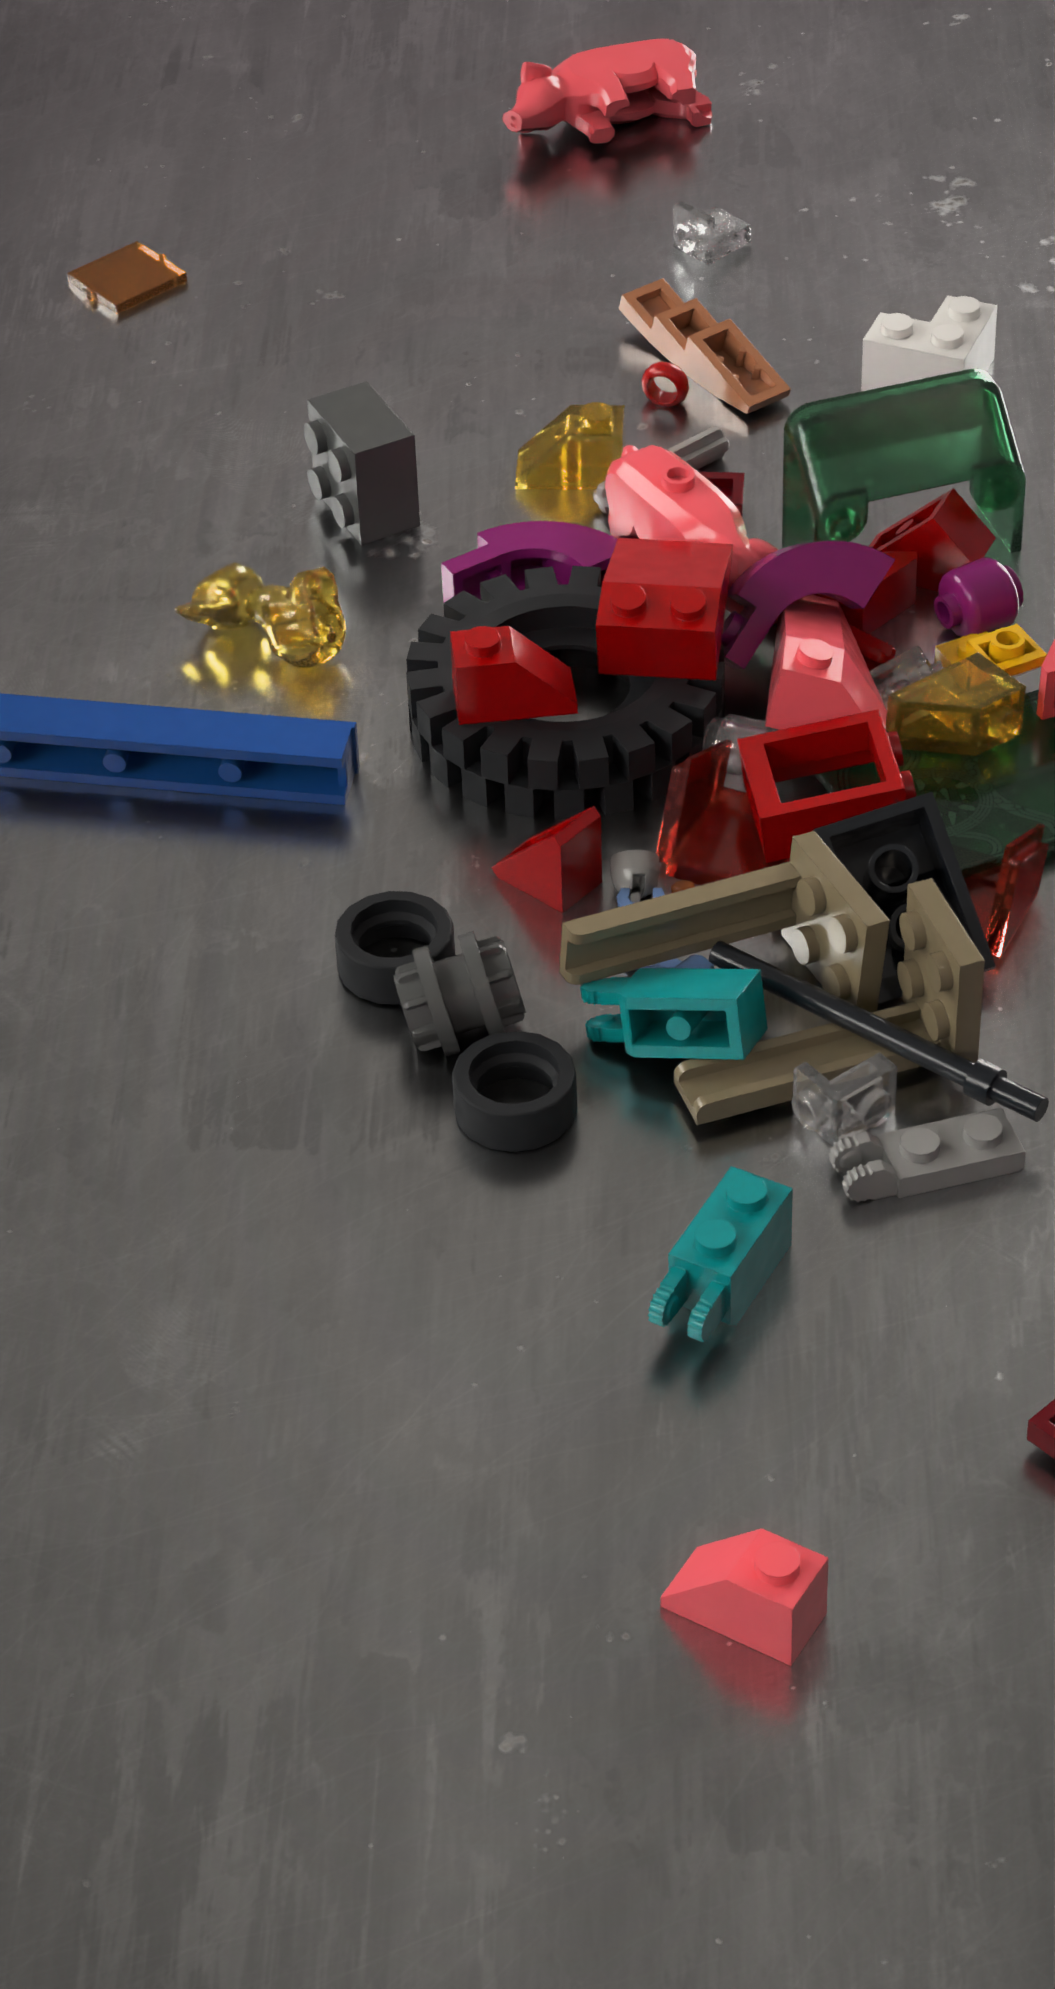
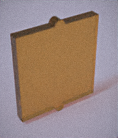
M138 241L67 273L68 282L86 293L88 300H96L116 314L187 282V273L169 262L165 254L158 255Z

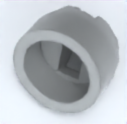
M627 850L612 855L610 858V872L615 890L619 893L621 888H630L631 896L632 889L638 888L640 899L652 894L653 888H656L659 882V856L654 852L646 850Z

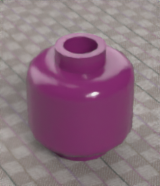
M981 558L952 569L942 576L938 586V596L934 601L935 613L941 625L946 629L951 628L960 638L967 634H979L986 631L990 633L999 628L1008 627L1015 622L1019 607L1023 603V589L1017 574L1011 567L1002 565L999 561L992 558Z

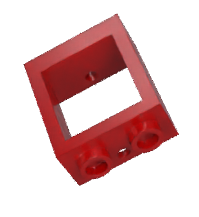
M879 709L737 739L743 784L766 863L790 858L793 836L812 832L813 829L916 797L910 770L900 772L898 768L904 766L897 731L886 732ZM871 762L875 763L881 781L880 783L781 803L775 784L776 782Z

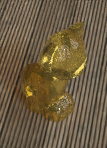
M234 562L221 567L198 582L192 594L191 602L175 607L176 613L183 618L195 623L205 624L215 630H239L257 621L262 626L274 655L298 668H313L331 660L340 652L346 638L347 623L338 602V587L333 573L325 566L297 573L291 580L290 587L281 585L263 586L261 577L252 568Z

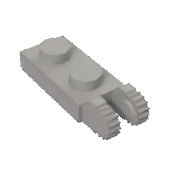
M999 1107L877 1134V1137L867 1131L855 1133L852 1137L847 1135L845 1138H839V1141L834 1142V1145L829 1148L830 1152L828 1153L833 1168L838 1173L843 1172L845 1174L847 1172L843 1176L844 1180L841 1181L847 1198L850 1197L851 1201L856 1200L858 1203L859 1201L866 1202L867 1199L877 1200L895 1195L898 1198L1019 1172L1025 1166L1026 1151L1003 1108Z

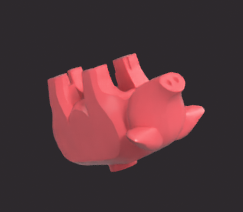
M651 39L582 51L573 54L554 69L543 64L524 62L520 72L521 84L517 89L516 104L510 111L504 113L502 120L510 131L521 133L549 130L561 121H564L587 135L591 143L597 144L610 142L614 137L615 130L611 124L631 123L651 114L663 118L685 119L695 127L711 124L712 102L707 96L696 91L695 78L697 71L695 69V53L686 45L675 40Z
M627 445L623 447L621 458L612 461L608 468L605 480L606 497L609 505L608 524L611 536L617 539L629 538L733 544L728 590L742 573L755 562L779 550L762 539H749L744 521L735 505L715 485L682 458L669 450L655 445H649L638 450L633 445ZM727 596L726 610L731 613L736 611L740 614L744 607Z

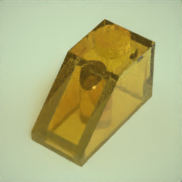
M592 402L586 405H570L518 450L515 478L516 489L596 490L598 485L606 480L608 468L612 461L621 458L623 453V447H625V405H608L602 402Z
M977 652L889 694L886 732L897 731L902 749L977 756L1021 734L1026 686Z

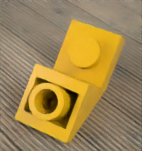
M1014 624L1005 628H999L990 633L986 631L979 634H967L961 638L936 645L934 665L964 696L1012 680L1040 668L1047 654L1018 624Z

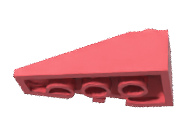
M808 595L791 603L778 616L765 726L782 730L879 709L886 728L887 710L839 601Z

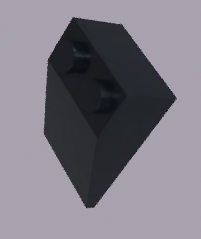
M933 792L813 829L890 920L878 1006L902 999L897 966L900 961H904L905 943L901 935L899 919L901 913L906 912L907 886L910 883L933 879L984 958V972L995 969L994 959Z

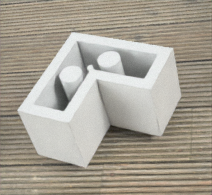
M947 295L931 322L912 319L910 316L901 313L887 314L880 312L863 338L861 393L961 414L994 360L997 305L979 302L977 299L969 296L953 297Z

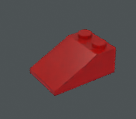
M618 538L602 582L597 613L598 674L716 680L733 557V544Z

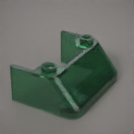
M967 369L813 401L795 409L788 417L784 426L782 548L818 541L850 542L866 526L869 502L970 480L969 491L972 499L1010 553L1021 551L1026 477L1001 389L990 374L982 369Z

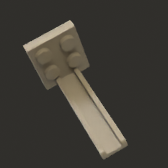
M812 831L792 837L789 862L562 922L559 972L568 983L580 985L711 949L718 941L729 944L782 929L781 935L791 946L797 961L801 965L807 966L820 982L823 990L872 1013L876 1012L878 1008L890 920L819 835Z
M933 879L910 883L907 886L906 912L901 913L899 919L905 949L904 961H900L897 966V975L904 1004L872 1013L975 1063L978 1061L985 960ZM829 1023L757 1042L744 1060L690 1059L683 1061L674 1070V1083L696 1125L921 1066L834 1023Z

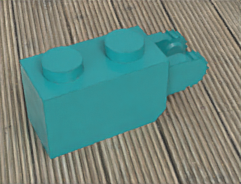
M639 968L632 977L602 978L581 984L580 986L583 1003L620 1006V1014H603L586 1021V1033L589 1040L625 1042L626 1053L634 1058L744 1060L768 1029L761 969Z
M731 1166L669 1252V1272L660 1283V1287L657 1288L655 1294H653L648 1309V1321L662 1327L668 1326L681 1307L692 1310L687 1324V1336L701 1342L707 1341L712 1331L714 1332L720 1322L737 1325L792 1245L793 1188Z

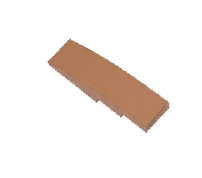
M664 278L621 296L619 310L646 340L671 363L680 367L689 378L715 397L749 414L789 396L791 388L731 319L718 323L697 298L684 303Z

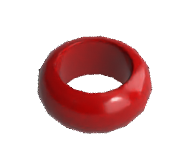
M661 361L652 364L644 371L641 380L642 390L652 403L659 406L673 407L686 399L689 391V381L685 372L680 367L670 362ZM660 376L671 380L677 392L670 393L661 390L656 385L654 377Z

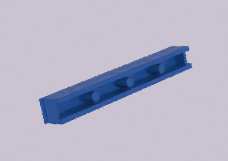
M0 693V776L346 805L355 774H358L360 770L356 722Z

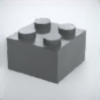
M367 381L308 399L309 422L304 425V435L307 445L312 452L313 468L308 470V481L317 500H324L332 510L337 524L341 528L346 527L361 545L419 527L420 514L415 435Z

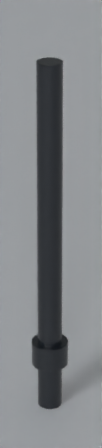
M718 941L711 949L709 962L721 969H761L764 990L963 1086V1093L966 1096L987 1106H991L996 1102L1035 1122L1042 1119L1048 1108L1049 1099L1007 1079L1006 1070L983 1059H979L974 1063L723 941Z

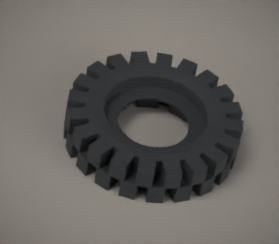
M553 566L525 570L524 590H519L506 574L480 583L481 600L463 590L443 603L444 617L432 613L418 629L419 642L411 641L406 658L409 723L410 732H412L413 746L421 762L430 760L431 774L447 788L462 782L463 797L484 807H488L505 791L506 813L530 818L535 817L544 798L554 799L555 820L568 819L584 811V798L595 796L605 816L634 809L633 787L648 800L654 802L675 791V775L690 781L706 766V752L715 753L722 737V723H725V662L722 642L716 680L619 675L630 683L628 695L616 709L602 717L569 722L527 718L459 725L453 691L450 631L470 630L478 626H511L557 659L560 658V661L567 666L597 668L596 620L602 588L601 567L572 566L569 583L564 585H558Z

